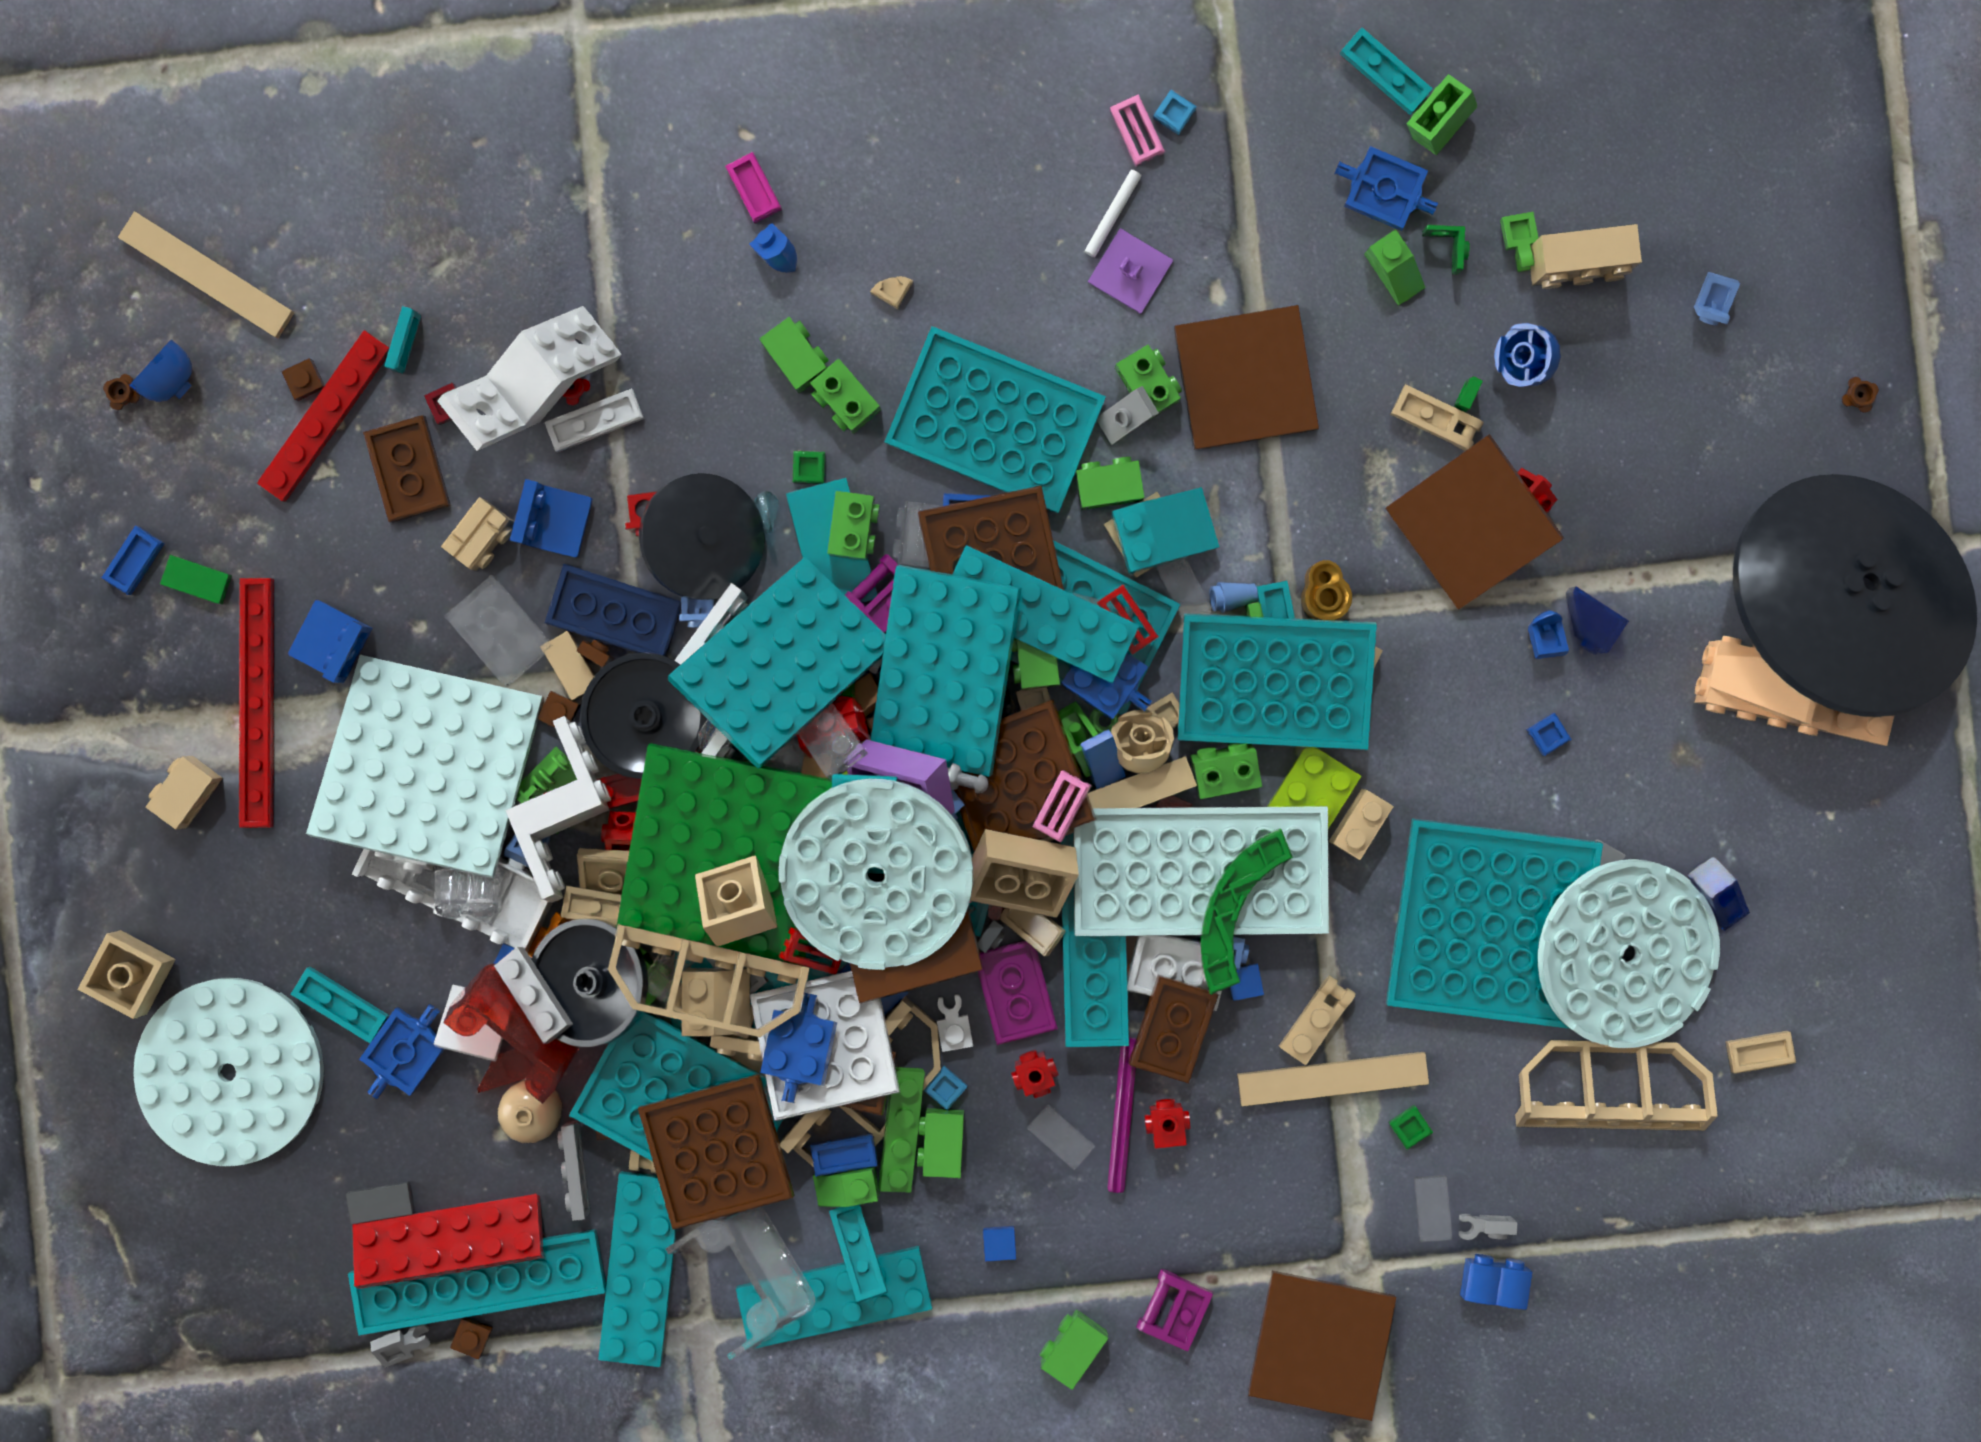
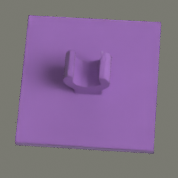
M1120 228L1088 280V283L1142 314L1171 266L1173 259Z

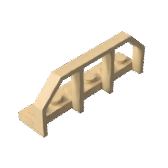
M617 925L616 938L608 970L632 1009L757 1037L765 1035L800 1011L809 973L808 967L625 925ZM640 943L652 945V952L671 956L672 950L679 952L666 1009L636 1002L616 970L621 945L639 949ZM703 957L716 960V967L734 970L736 964L723 1022L673 1011L685 960L702 963ZM744 966L747 967V974L765 977L766 971L778 974L777 980L796 984L798 978L793 1005L787 1011L758 1029L730 1023Z
M905 996L885 1019L888 1036L896 1027L902 1030L913 1017L910 1011L931 1028L934 1067L924 1078V1090L941 1070L938 1025ZM839 1106L869 1133H873L875 1146L884 1137L885 1124L879 1130L857 1110ZM825 1109L803 1114L781 1140V1148L787 1153L793 1149L814 1167L812 1153L803 1146L811 1137L807 1131L814 1123L820 1126L830 1115L831 1111Z
M1551 1040L1519 1074L1521 1106L1515 1114L1516 1127L1705 1131L1718 1117L1713 1073L1678 1043L1655 1042L1636 1048H1613L1592 1041ZM1551 1051L1580 1052L1585 1106H1575L1572 1102H1560L1555 1106H1543L1542 1102L1531 1101L1529 1074ZM1590 1052L1636 1053L1642 1107H1638L1634 1103H1625L1618 1107H1606L1605 1103H1595ZM1647 1053L1672 1054L1703 1083L1705 1109H1701L1700 1105L1695 1104L1685 1105L1681 1108H1670L1667 1104L1652 1105Z

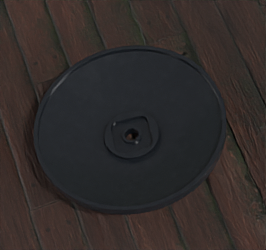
M1839 474L1818 475L1793 482L1777 491L1760 505L1743 528L1733 561V589L1739 616L1752 644L1764 661L1782 680L1800 694L1820 705L1845 714L1864 717L1893 716L1919 708L1936 698L1949 688L1961 674L1970 657L1976 637L1977 604L1974 587L1966 564L1949 535L1929 513L1913 500L1895 489L1866 478ZM1863 578H1867L1873 583L1874 591L1865 587Z

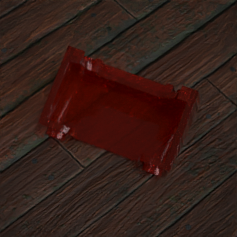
M495 964L486 965L450 1004L443 1023L455 1033L467 1037L475 1035L485 1024L534 1063L526 1074L525 1086L527 1091L543 1104L554 1092L580 1047L566 1044L556 1038L550 1043L544 1044L494 967Z

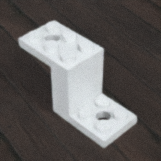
M582 306L521 331L486 376L444 393L439 398L438 403L473 447L479 451L540 423L576 379L616 362L622 354L596 323L592 315ZM575 339H578L583 344H579ZM476 409H480L486 415H480Z
M732 583L677 656L676 662L681 665L733 618L748 607V604L745 603L748 597L741 589ZM718 730L702 754L730 759L735 750L731 748L733 744Z
M565 716L554 720L553 723L577 780L505 810L543 900L551 903L564 898L561 890L565 889L559 872L551 869L548 861L553 860L547 843H543L541 839L609 811L606 802L611 801L605 784L595 777L594 773L599 772L594 757L592 754H589L588 750L584 751L582 745L586 741L581 727L576 722L571 723Z

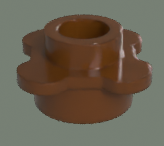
M123 374L120 378L112 379L104 384L103 390L111 401V408L121 410L124 405L129 403L135 404L139 401L140 394L129 386L133 382V378L130 375ZM121 389L124 390V394H123V395H120V394H119V391H120Z
M1859 377L1849 379L1848 391L1842 396L1843 405L1859 408L1862 413L1869 412L1879 391L1878 386L1869 381H1861ZM1858 392L1863 394L1861 398L1858 397Z

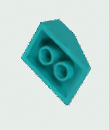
M1202 487L1114 510L1111 514L1129 574L1220 548Z

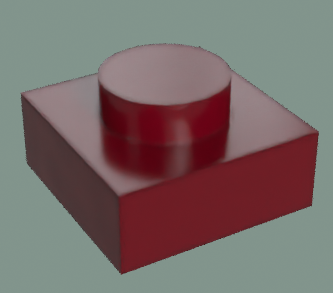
M454 383L424 395L438 425L452 420L438 403V400L444 393L457 388Z

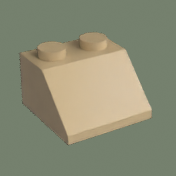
M756 855L695 875L703 929L716 947L777 928L773 900Z
M687 968L682 971V1013L723 1022L735 968L734 970L725 968ZM743 968L730 1023L750 1028V974L746 973L747 968ZM682 1020V1036L739 1034L734 1031Z

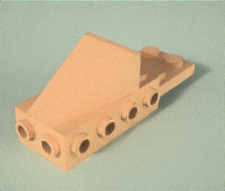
M1723 636L1722 640L1709 641V644L1706 646L1702 657V663L1704 664L1702 673L1695 686V703L1706 705L1705 710L1725 714V710L1737 712V718L1749 721H1756V717L1767 719V725L1786 729L1787 724L1799 727L1798 732L1817 736L1818 731L1881 746L1888 745L1894 715L1864 717L1845 714L1820 705L1800 694L1782 680L1764 661L1754 645L1753 647L1741 645V639Z

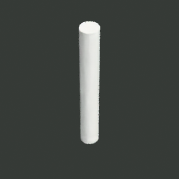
M1131 170L1087 245L1084 252L1089 256L1096 257L1142 175L1137 171Z

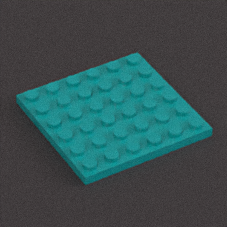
M1412 818L1386 997L1387 1006L1570 1029L1554 1013L1542 990L1538 971L1539 941L1546 918L1560 895L1579 877L1600 866L1603 843Z

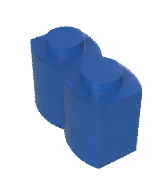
M1475 1254L1474 1258H1465L1460 1296L1464 1300L1527 1310L1533 1272L1525 1266V1262L1507 1258L1505 1263L1493 1262L1494 1258L1492 1256Z

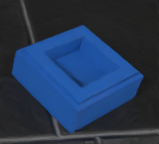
M1556 713L1548 715L1526 729L1542 756H1546L1572 740Z
M1257 963L1240 966V970L1236 969L1240 983L1230 987L1233 1001L1264 995Z
M1014 1226L983 1228L985 1262L1016 1259Z

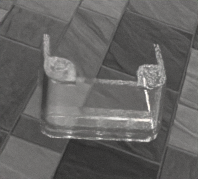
M762 1206L709 1220L666 1248L668 1254H677L684 1252L698 1242L705 1251L716 1253L730 1246L762 1301L754 1305L748 1311L746 1323L753 1338L728 1353L727 1356L730 1360L744 1356L809 1313L814 1307L815 1295Z

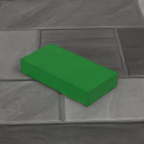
M170 555L160 584L217 604H223L232 575Z

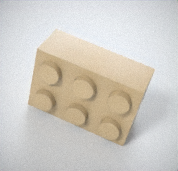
M1637 224L1541 235L1531 245L1534 266H1530L1532 286L1542 284V289L1557 288L1562 286L1561 282L1573 281L1574 285H1585L1592 283L1593 278L1605 277V282L1622 280L1624 275L1632 273V269L1642 263Z
M985 829L972 857L974 880L970 901L1057 917L1079 875L1076 847Z

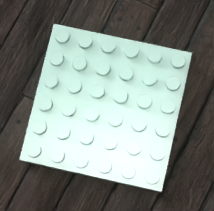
M360 655L306 834L318 839L494 878L510 822L505 810L514 807L537 726V718L544 701L543 697Z

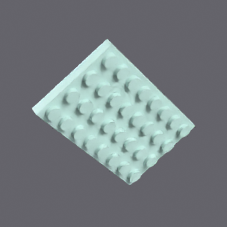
M1327 806L1093 808L1097 820L1074 828V847H1076L1079 872L1074 883L1075 936L1201 935L1208 901L1226 868L1250 844L1278 828L1282 829L1293 858L1272 869L1252 888L1239 913L1234 935L1329 934Z

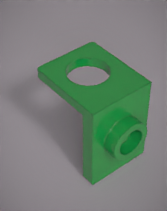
M1427 225L1422 231V236L1453 237L1452 275H1458L1463 270L1464 260H1468L1470 243L1465 241V226Z

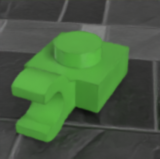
M1534 212L1502 217L1500 223L1506 251L1515 249V262L1518 272L1531 270L1530 266H1534L1531 245L1538 239Z

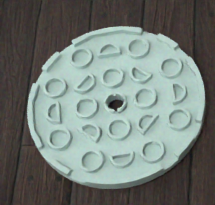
M855 780L833 787L819 795L802 810L787 833L779 860V882H781L784 896L783 902L796 928L822 953L837 961L840 959L864 969L884 970L885 967L907 966L937 951L951 938L962 922L973 889L972 856L968 842L956 820L930 795L913 786L894 780ZM872 867L883 869L885 879L881 882L870 880L867 874L868 869Z
M1637 859L1619 860L1598 866L1575 880L1560 895L1546 918L1538 948V971L1545 997L1554 1013L1567 1027L1592 1042L1608 1045L1613 1048H1636L1661 1041L1684 1026L1682 1022L1694 1010L1698 1011L1711 990L1708 986L1713 971L1718 969L1720 957V939L1716 918L1706 897L1691 883V880L1672 868L1656 862ZM1628 945L1633 946L1635 955L1632 960L1625 962L1621 956H1623Z
M220 978L198 983L180 991L166 1001L146 1025L139 1040L134 1061V1084L137 1099L143 1115L155 1133L168 1146L185 1157L216 1166H238L253 1163L276 1153L293 1141L307 1125L315 1105L319 1102L324 1077V1064L319 1040L312 1025L308 1024L305 1017L299 1011L300 1008L283 993H278L264 986L263 983L242 978ZM225 1063L233 1065L236 1070V1076L231 1081L224 1078L222 1073H220Z

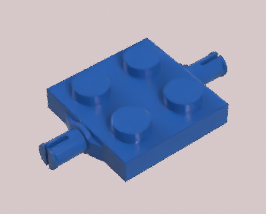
M1371 146L1367 151L1364 161L1357 169L1339 161L1334 173L1351 180L1350 193L1344 207L1400 231L1403 230L1409 215L1415 208L1433 215L1438 205V202L1421 196L1422 184L1428 170Z
M1129 653L1126 654L1113 684L1071 664L1069 672L1060 683L1111 720L1115 717L1121 706L1129 701L1144 712L1152 702V700L1136 691L1139 680L1148 669V666Z
M804 993L801 1012L799 1011L798 1014L772 1029L768 1034L760 1073L776 1076L785 1081L781 1101L795 1103L798 1084L812 1083L821 1086L825 1085L838 1022L824 1020L813 1014L817 995ZM774 1010L772 1019L776 1018L784 1011Z
M429 1004L420 1018L410 1016L399 1007L394 1009L359 1059L372 1068L378 1077L367 1091L369 1095L373 1094L372 1097L379 1099V1096L388 1084L400 1088L409 1096L415 1092L445 1050L434 1046L437 1034L430 1027V1024L440 1013L439 1009H434L435 1006Z

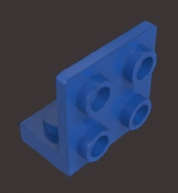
M525 479L510 541L577 558L580 553L593 499Z
M315 600L288 654L324 673L322 677L329 681L344 683L372 627L320 600Z

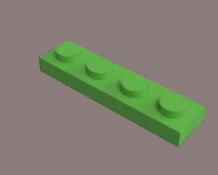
M895 1067L900 1092L888 1096L878 1187L880 1192L911 1193L925 1072L923 1068Z

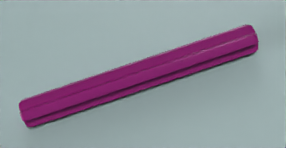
M1129 1037V1046H1120L1107 1186L1108 1191L1113 1193H1123L1125 1190L1136 1067L1128 1064L1136 1038Z

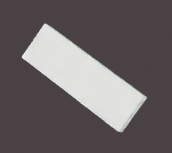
M631 388L544 423L554 449L558 453L643 420L644 416L634 390Z

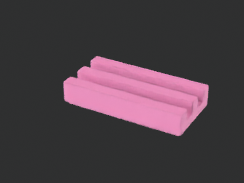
M1139 94L1110 107V112L1135 166L1141 165L1142 162L1149 161L1157 155L1164 154L1165 150ZM1135 104L1153 143L1154 149L1149 150L1132 113L1131 105ZM1121 110H1124L1142 149L1143 154L1139 155L1119 112Z
M1062 770L1032 827L1062 842L1091 785ZM1066 780L1070 784L1049 825L1046 827L1043 823ZM1076 787H1079L1080 791L1058 833L1055 832L1054 829Z

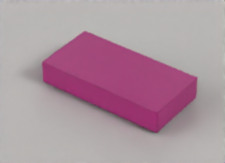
M753 152L725 166L754 224L782 210Z

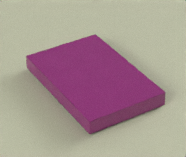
M1022 940L999 946L995 950L993 948L988 949L986 953L984 951L979 952L984 970L979 971L978 975L997 1045L1058 1029L1038 952L1027 941Z

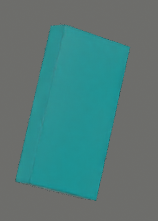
M402 306L384 365L386 368L401 374L405 372L421 319V314L411 308Z

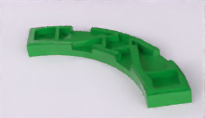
M1281 828L1262 836L1243 850L1226 868L1210 896L1203 918L1200 942L1201 963L1210 994L1240 983L1234 961L1233 935L1235 924L1247 895L1256 883L1272 869L1293 858Z

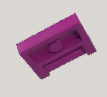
M885 554L879 560L880 564L852 592L848 591L845 594L849 601L856 605L885 634L894 579L866 607L860 601L889 572L895 576V569L898 564L888 554Z
M1161 1269L1157 1277L1159 1279L1157 1287L1143 1318H1139L1136 1328L1188 1352L1213 1296V1292L1168 1270ZM1172 1286L1179 1290L1163 1327L1155 1324V1320L1169 1288Z

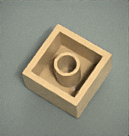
M121 930L107 933L77 990L132 1019L147 1015L176 959Z

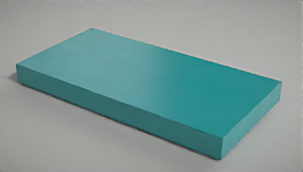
M847 478L786 493L802 557H806L844 595L848 591L852 592L872 572L868 556L867 561L834 557L827 554L836 491L851 493ZM876 587L860 602L872 601L878 595Z

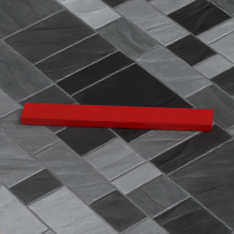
M240 578L239 828L273 827L274 579Z

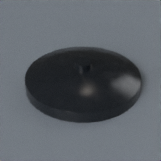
M698 473L672 480L653 495L645 507L641 518L639 543L647 568L663 587L684 598L710 600L721 598L731 583L741 588L753 576L763 555L765 533L757 506L740 486L718 475Z
M654 653L628 654L605 665L587 686L580 710L581 729L591 752L610 770L623 776L642 779L647 747L650 743L697 752L706 733L708 719L668 681V675L680 666L675 660Z
M577 919L563 923L543 938L531 960L573 1023L572 1026L556 1037V1039L566 1044L592 1047L610 1043L630 1030L642 1012L632 1009L608 970L617 929L616 925L601 919ZM621 945L616 970L636 1002L645 1004L648 993V972L643 954L640 949Z

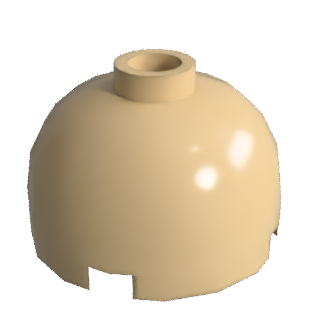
M1133 710L1122 714L1118 718V722L1112 726L1111 734L1116 743L1119 764L1123 768L1134 773H1149L1160 768L1168 760L1173 747L1174 735L1172 727L1165 718L1162 717L1160 720L1152 716L1153 712L1145 710V712L1143 710Z
M523 1080L511 1086L502 1096L498 1107V1121L503 1132L511 1139L521 1143H536L550 1136L558 1127L561 1118L562 1102L557 1091L548 1083L536 1080Z

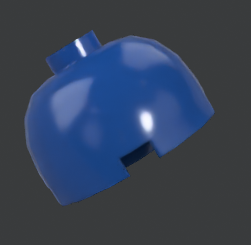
M1530 323L1517 324L1509 328L1511 330L1498 340L1494 353L1495 367L1498 372L1502 373L1506 379L1505 381L1508 384L1526 388L1542 385L1551 379L1558 369L1561 359L1560 345L1555 335L1542 326Z
M171 339L129 386L141 396L151 401L164 402L174 395L180 399L192 386L188 382L192 374L191 360L187 353Z

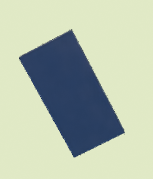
M563 564L545 623L636 653H654L666 657L681 612V601Z

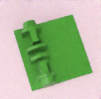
M557 746L521 781L517 794L518 797L516 798L521 804L577 780L568 757Z

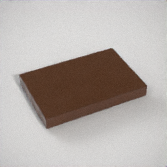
M417 416L363 432L388 522H397L451 506L426 416Z
M1158 974L1128 1064L1189 1084L1219 994L1217 992L1210 994L1207 989Z

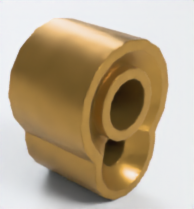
M1322 560L1313 564L1305 574V587L1301 593V604L1304 612L1313 620L1339 619L1348 612L1352 604L1350 586L1343 579L1340 567L1330 560Z

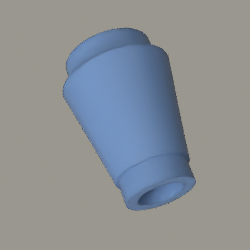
M1218 582L1216 586H1211L1209 589L1210 604L1213 611L1225 613L1252 602H1257V587L1254 583Z

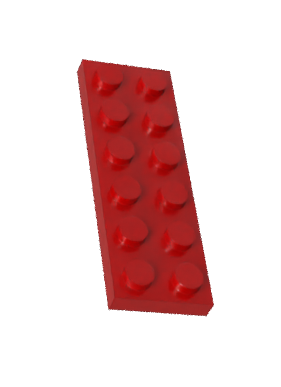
M538 1194L352 1224L354 1287L357 1289L544 1258L541 1205Z

